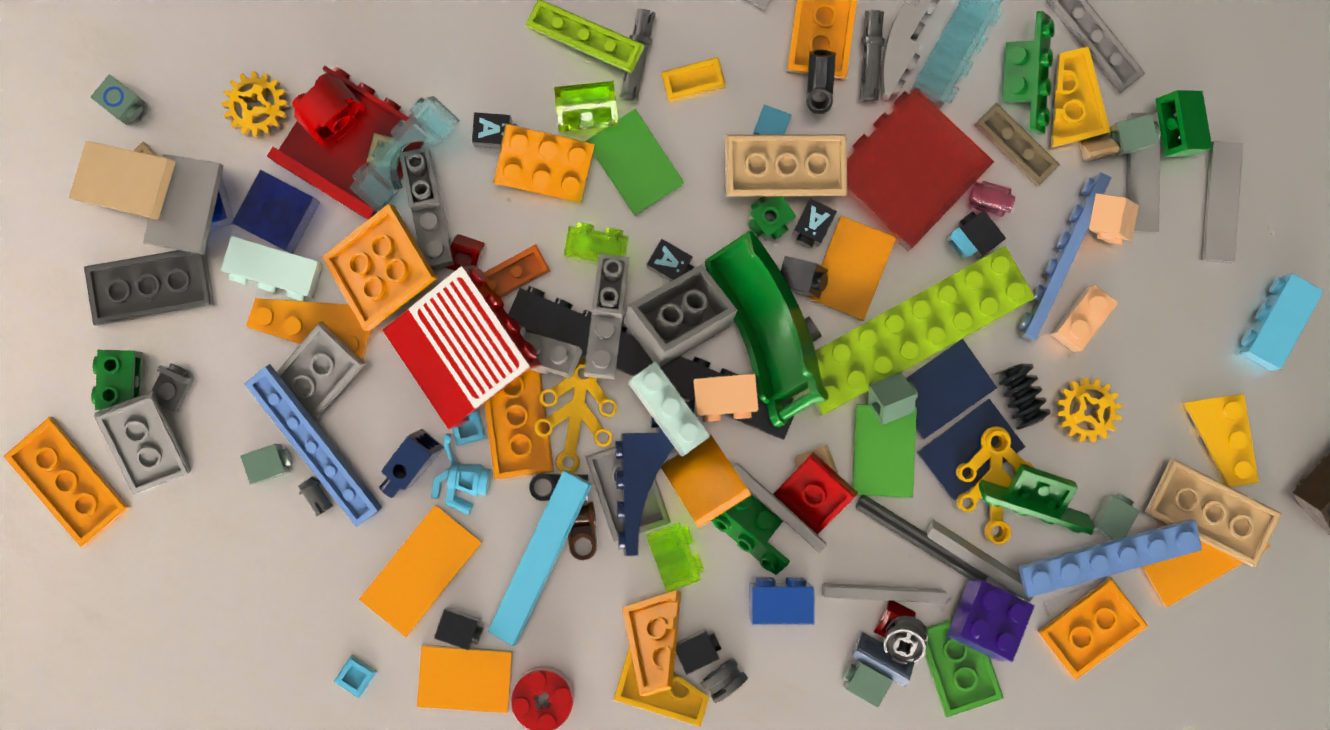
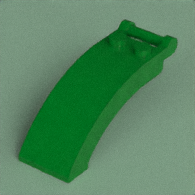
M749 230L704 261L707 272L737 309L734 321L750 357L756 378L758 396L761 401L767 404L771 422L779 428L788 423L789 418L814 403L821 404L826 401L829 395L822 383L813 341L800 307L776 263L756 235ZM809 388V393L782 408L783 402Z

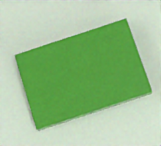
M636 109L586 140V142L595 144L594 156L634 216L684 185V181Z
M856 404L853 488L858 492L857 495L913 498L917 407H915V412L882 425L870 405Z
M953 618L926 626L928 641L925 658L946 717L1004 698L990 657L946 636Z

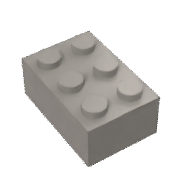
M701 264L631 303L628 306L623 323L653 362L656 361L658 366L662 367L729 328L737 309Z

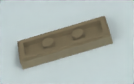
M997 102L974 124L1037 187L1060 166Z

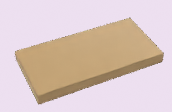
M847 134L725 135L726 197L846 196Z
M86 141L69 198L158 220L176 161Z
M1170 459L1144 512L1168 525L1189 519L1195 520L1200 541L1255 568L1282 513L1175 459Z

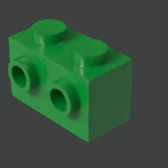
M1177 90L1155 99L1165 157H1190L1213 149L1203 91Z
M97 350V356L93 359L96 386L92 388L91 400L95 404V410L100 411L141 396L143 352Z

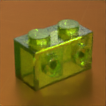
M614 81L554 87L559 132L619 126Z
M577 222L576 227H568L563 256L565 260L598 265L599 254L626 257L629 237L623 235V230L606 228L605 232L594 230V225Z
M680 522L646 534L667 593L701 580L699 573L704 572V568L699 555L692 556L689 545L694 543L688 526L682 528Z

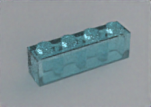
M961 0L909 92L939 109L945 102L951 104L959 90L955 84L960 76L965 78L974 64L969 59L974 50L980 52L986 43L988 36L984 35L989 25L994 27L1003 11L998 8L1003 0Z

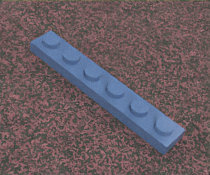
M1101 172L1094 176L1093 179L1089 177L1081 192L1085 197L1081 205L1076 204L1069 217V221H1072L1071 227L1068 232L1064 231L1058 240L1056 247L1060 250L1056 259L1051 258L1044 271L1047 278L1043 286L1038 285L1033 294L1035 299L1031 301L1035 302L1030 313L1026 312L1019 324V328L1022 329L1020 338L1029 342L1037 339L1089 228L1096 194L1104 195L1112 177Z
M271 364L265 366L244 383L356 527L382 508Z
M1189 519L1020 565L1018 568L1024 594L1030 598L1201 551L1202 547L1196 521Z

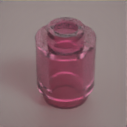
M975 181L969 196L968 205L975 206V210H985L986 213L1003 217L1005 212H1011L1015 202V195H1011V188L987 181H982V183Z

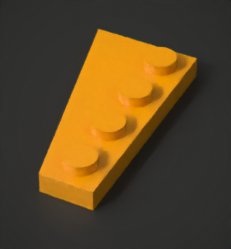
M255 298L246 327L301 344L316 325L323 321L362 359H364L373 329L370 331L362 329L349 304Z

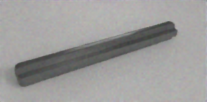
M862 495L855 506L857 510L970 580L986 581L987 575L929 539L927 533L866 495Z

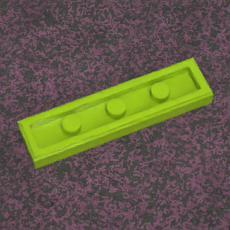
M537 0L525 24L531 30L631 74L645 48L638 41L543 0Z

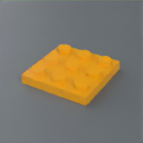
M391 204L386 205L322 256L362 329L366 331L372 330L437 279L396 207Z

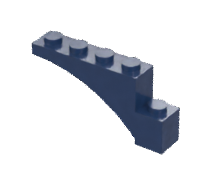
M694 401L686 402L694 413ZM651 414V428H656V433H622L620 436L621 441H615L616 459H621V471H616V488L622 489V501H617V519L623 520V532H618V550H624V556H638L639 530L649 490L661 466L675 448Z

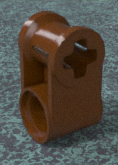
M593 501L588 502V505L582 506L578 515H587V517L576 518L568 535L570 553L578 560L591 559L597 552L596 516ZM581 538L589 539L592 544L590 553L585 556L578 554L575 549L576 542Z

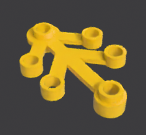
M585 358L579 359L571 378H565L553 388L543 390L539 396L540 403L543 406L552 407L557 403L559 396L574 387L573 398L570 402L546 419H539L534 425L536 434L546 437L552 433L555 426L569 417L564 451L560 452L555 459L556 468L561 473L563 470L574 473L580 466V459L576 454L581 419L593 434L595 444L605 447L612 441L611 432L603 429L584 402L586 389L599 404L598 410L602 416H613L617 411V405L613 400L607 398L596 382L597 378H579L578 370L582 367L585 368ZM546 392H551L554 395V401L550 404L543 401V395ZM606 402L611 403L613 406V410L609 414L604 413L602 410V406ZM541 422H546L549 425L547 433L542 434L538 431V425ZM600 432H605L608 435V440L605 443H600L597 439ZM569 456L573 459L574 464L571 468L563 466V459Z
M993 426L986 429L981 437L982 448L968 463L958 465L956 476L962 481L971 482L977 475L976 471L989 459V470L968 493H961L957 497L956 505L960 510L971 512L976 508L978 500L982 497L978 486L981 480L1009 487L1013 479L1003 470V458L1013 466L1014 474H1016L1021 464L1033 467L1030 462L1024 461L1010 447L1011 437L1004 428ZM994 436H997L999 442L996 446L993 447L991 445V439ZM966 467H969L970 474L964 478L962 472ZM969 497L970 505L964 508L963 500ZM990 505V521L984 529L985 537L994 544H1005L1011 537V527L1003 521V507ZM998 526L999 533L996 536H993L992 529L993 527Z

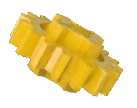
M252 71L251 78H247L242 73L240 74L241 82L230 81L233 90H224L223 92L229 97V101L221 103L224 108L229 109L224 114V117L227 120H233L230 125L235 130L241 127V133L245 136L251 130L256 138L260 137V131L262 130L268 136L271 135L270 127L273 125L278 129L281 128L278 119H287V115L282 111V108L289 107V103L281 99L287 95V92L284 89H278L280 83L276 79L270 82V76L267 73H264L260 79L258 73ZM252 87V89L243 92L247 88ZM269 90L273 94L274 105H272L268 100V97L270 95ZM246 101H248V102H250V103H252V102L257 103L258 101H260L261 104H262L263 106H265L266 108L261 107V106H259V107L254 106V107L252 108ZM237 104L241 105L243 109L242 119L238 114ZM268 116L266 120L258 123L260 119H263Z
M1087 377L1081 378L1080 386L1076 381L1070 382L1071 390L1062 389L1060 391L1065 397L1064 400L1055 401V404L1061 406V411L1055 412V416H1062L1063 421L1058 425L1059 428L1068 427L1069 429L1066 434L1068 437H1072L1077 433L1078 442H1084L1086 436L1090 443L1097 441V435L1101 439L1108 438L1106 430L1116 431L1117 428L1113 421L1122 419L1120 415L1116 414V410L1123 406L1114 402V399L1119 396L1118 392L1110 394L1108 392L1111 386L1109 383L1100 387L1099 378H1094L1091 384H1089ZM1085 390L1094 391L1101 396L1097 398L1090 397L1089 393ZM1073 400V401H1074V407H1073L1072 412L1070 413V404H1071V401ZM1086 405L1093 406V409L1090 411L1091 415L1084 414L1083 411L1087 409ZM1105 408H1107V415H1106V418H1105V420H1104V419H1103V414H1104ZM1084 422L1092 430H1084L1076 424Z

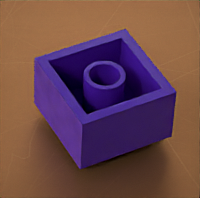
M968 580L946 636L997 661L1013 662L1035 605L984 580Z

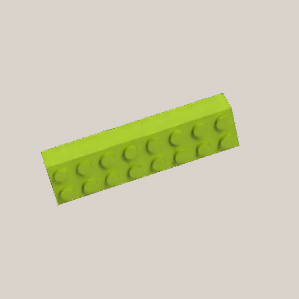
M1006 245L815 350L822 383L829 395V398L821 404L814 403L820 416L869 391L870 384L907 370L1035 299Z

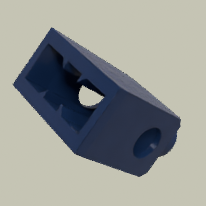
M423 429L408 435L381 470L386 479L379 486V489L388 497L394 498L400 489L405 491L410 488L443 451L444 446Z

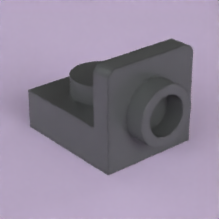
M170 363L169 367L159 365L157 371L160 374L151 391L154 392L160 405L178 412L194 379L186 376L187 370L173 363Z

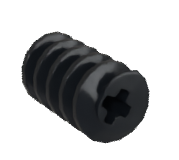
M1021 363L995 373L1005 374L1006 376L999 382V385L1010 387L1003 393L1004 397L1014 398L1007 405L1008 408H1018V411L1011 416L1012 419L1022 420V423L1016 427V430L1037 424L1051 413L1050 409H1040L1047 402L1044 397H1036L1042 391L1041 386H1031L1038 379L1037 375H1027L1034 368L1033 364Z

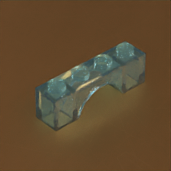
M435 96L427 97L426 99L421 97L411 107L410 111L413 114L406 122L401 120L392 129L391 134L393 137L387 144L382 142L371 155L374 159L368 166L363 164L353 174L352 178L355 181L349 188L375 212L388 205L403 188L397 171L398 160L402 151L412 142H426L432 145L442 143L461 121Z

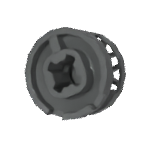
M896 617L890 621L886 629L883 646L885 653H888L892 657L891 660L898 664L907 665V662L917 663L926 653L928 641L927 628L922 621L915 617Z
M734 658L725 661L700 683L705 690L711 692V698L714 703H718L731 695L748 679L744 672L739 671L737 668L738 663Z

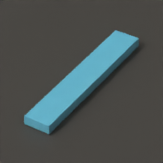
M563 470L488 630L489 633L511 646L517 645L591 489L592 484L568 470Z

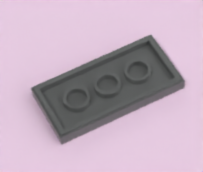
M176 250L84 266L94 326L214 306L206 252L199 254Z

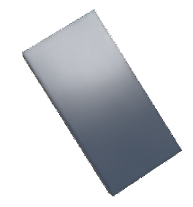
M862 632L857 639L852 657L905 687L910 681L914 662H907V665L892 661V657L885 653L882 642Z

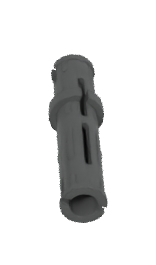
M637 9L633 34L629 35V38L642 43L645 48L632 74L625 71L620 98L638 101L648 47L652 46L653 41L650 38L656 15L653 11Z
M880 10L865 11L864 37H861L863 60L859 98L860 101L864 102L879 101L881 50L885 44V39L882 38L884 12Z

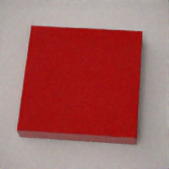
M814 452L773 493L778 500L817 535L858 494L851 485Z

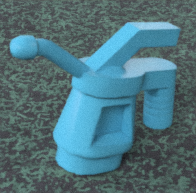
M446 433L443 438L444 448L451 466L434 478L431 498H439L441 483L448 477L445 505L469 515L473 504L456 497L457 489L474 496L479 494L487 495L491 480V469L484 468L481 464H461L456 462L449 445L451 434Z

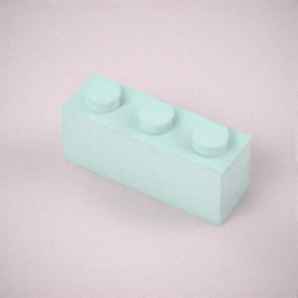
M231 236L221 271L229 274V280L245 285L247 279L258 282L257 288L274 293L275 289L279 288L287 291L286 297L303 301L304 296L314 297L324 264Z
M656 361L630 379L628 384L681 457L710 437Z

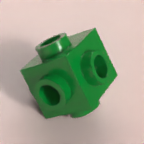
M763 196L750 206L752 211L748 215L750 221L747 224L757 238L762 236L766 241L772 236L776 240L789 230L786 225L791 223L796 218V215L782 196H772L768 200ZM765 216H772L774 221L766 220Z

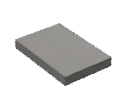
M163 154L162 157L176 162L159 219L148 218L143 243L204 254L224 165L216 162Z
M322 321L316 325L278 369L277 373L314 421H316L366 362Z
M153 391L95 412L94 418L132 494L190 473L191 469Z
M615 447L585 456L613 541L616 542L618 541V532H623V520L617 519V501H622V489L616 488V471H621V459H616ZM656 477L646 499L639 533L671 523Z

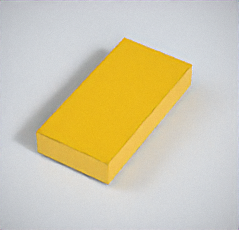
M718 57L661 72L668 102L726 87Z

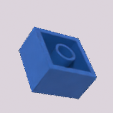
M756 577V583H749V620L752 624H814V586L807 582L804 577H786V582L776 583L774 577Z

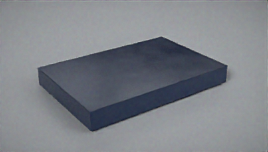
M963 339L906 378L908 382L911 381L915 385L918 393V398H916L915 407H917L916 431L922 439L927 438L997 389V386Z
M990 399L984 401L916 452L952 501L956 500L961 493H965L972 488L989 470L988 459L976 471L977 475L973 481L965 482L956 476L958 465L968 463L982 448L981 437L986 429L993 426L1004 428L1011 437L1010 447L1016 453L1026 447ZM994 436L991 439V445L993 447L996 446L999 439L997 436ZM966 467L962 472L964 478L970 474L969 467Z

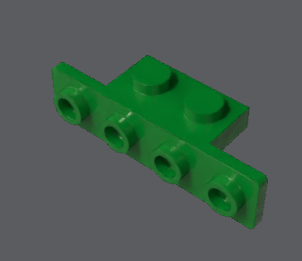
M1044 11L1036 12L1035 40L1006 42L1003 101L1005 103L1031 102L1030 130L1037 134H1045V128L1050 121L1047 96L1051 94V81L1048 75L1049 67L1053 64L1050 40L1054 36L1055 25L1051 17Z
M1021 464L1008 488L985 480H981L978 485L983 500L991 506H1002L1022 516L1030 515L1039 518L1047 524L1052 525L1055 523L1067 527L1075 533L1083 532L1092 535L1095 530L1087 513L1068 508L1078 489L1075 481Z
M752 494L711 520L718 530L729 535L742 550L749 552L767 571L777 575L790 563L788 558L768 542L783 520Z

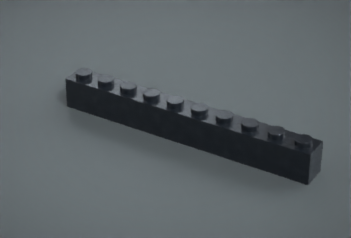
M529 286L527 290L519 288L508 314L509 317L515 319L526 331L578 346L583 351L582 355L587 356L592 312L584 309L581 314L572 310L573 304L556 297L555 302L543 298L545 292ZM622 325L616 369L634 377L654 362L635 337L626 333L628 328ZM681 355L660 367L680 396L694 401V403L693 379L738 375L724 368L721 369L720 373L709 368L710 362L696 356L691 361ZM757 392L758 411L751 412L752 418L734 420L784 440L794 416L789 418L788 423L779 428L774 426L769 417L767 404L760 400ZM794 398L783 402L782 408L792 403ZM723 414L733 419V414Z

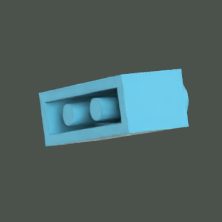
M1293 273L1276 278L1270 287L1269 292L1271 296L1267 304L1263 303L1255 315L1257 319L1253 329H1249L1241 340L1243 347L1239 354L1270 371L1282 369L1324 292L1322 289Z

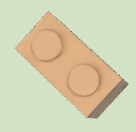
M1096 194L1089 230L1097 233V238L1107 243L1122 245L1123 240L1132 241L1139 205L1125 197Z
M1095 284L1086 287L1050 335L1073 353L1082 351L1118 302Z
M755 374L693 379L696 417L703 416V422L721 421V415L733 414V419L752 418L751 412L758 411Z

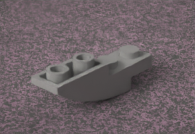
M919 0L915 7L904 1L891 26L882 56L880 89L881 99L887 102L891 94L897 97L906 82L901 79L906 69L912 71L919 60L920 55L916 51L920 44L910 38L915 40L918 38L925 26L924 23L920 22L926 12L931 15L940 0Z
M429 147L399 153L419 248L432 270L454 265L450 245L451 240Z
M599 254L584 371L585 377L615 380L630 257Z
M519 325L521 335L526 342H529L538 353L537 358L542 364L530 370L545 375L551 372L571 378L583 353L581 348L528 332L523 326Z

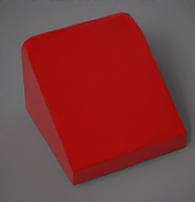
M460 234L456 235L451 243L454 265L445 268L456 271L461 266L475 265V267H478L485 243Z
M888 601L874 629V633L885 638L886 629L891 620L900 616L915 617L916 612L895 601Z

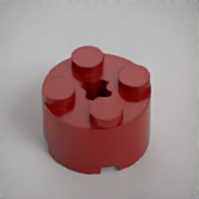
M328 73L321 75L316 80L315 86L306 94L298 95L292 102V106L295 108V119L321 146L327 145L324 141L328 139L336 142L348 134L359 122V119L356 117L359 110L362 113L365 110V105L339 77H331Z
M550 666L537 667L527 671L517 682L511 698L512 711L516 719L529 730H554L560 727L569 717L574 703V691L569 678L562 671ZM544 692L549 695L547 700L550 704L546 702L543 705L539 704V698L536 694L541 696Z

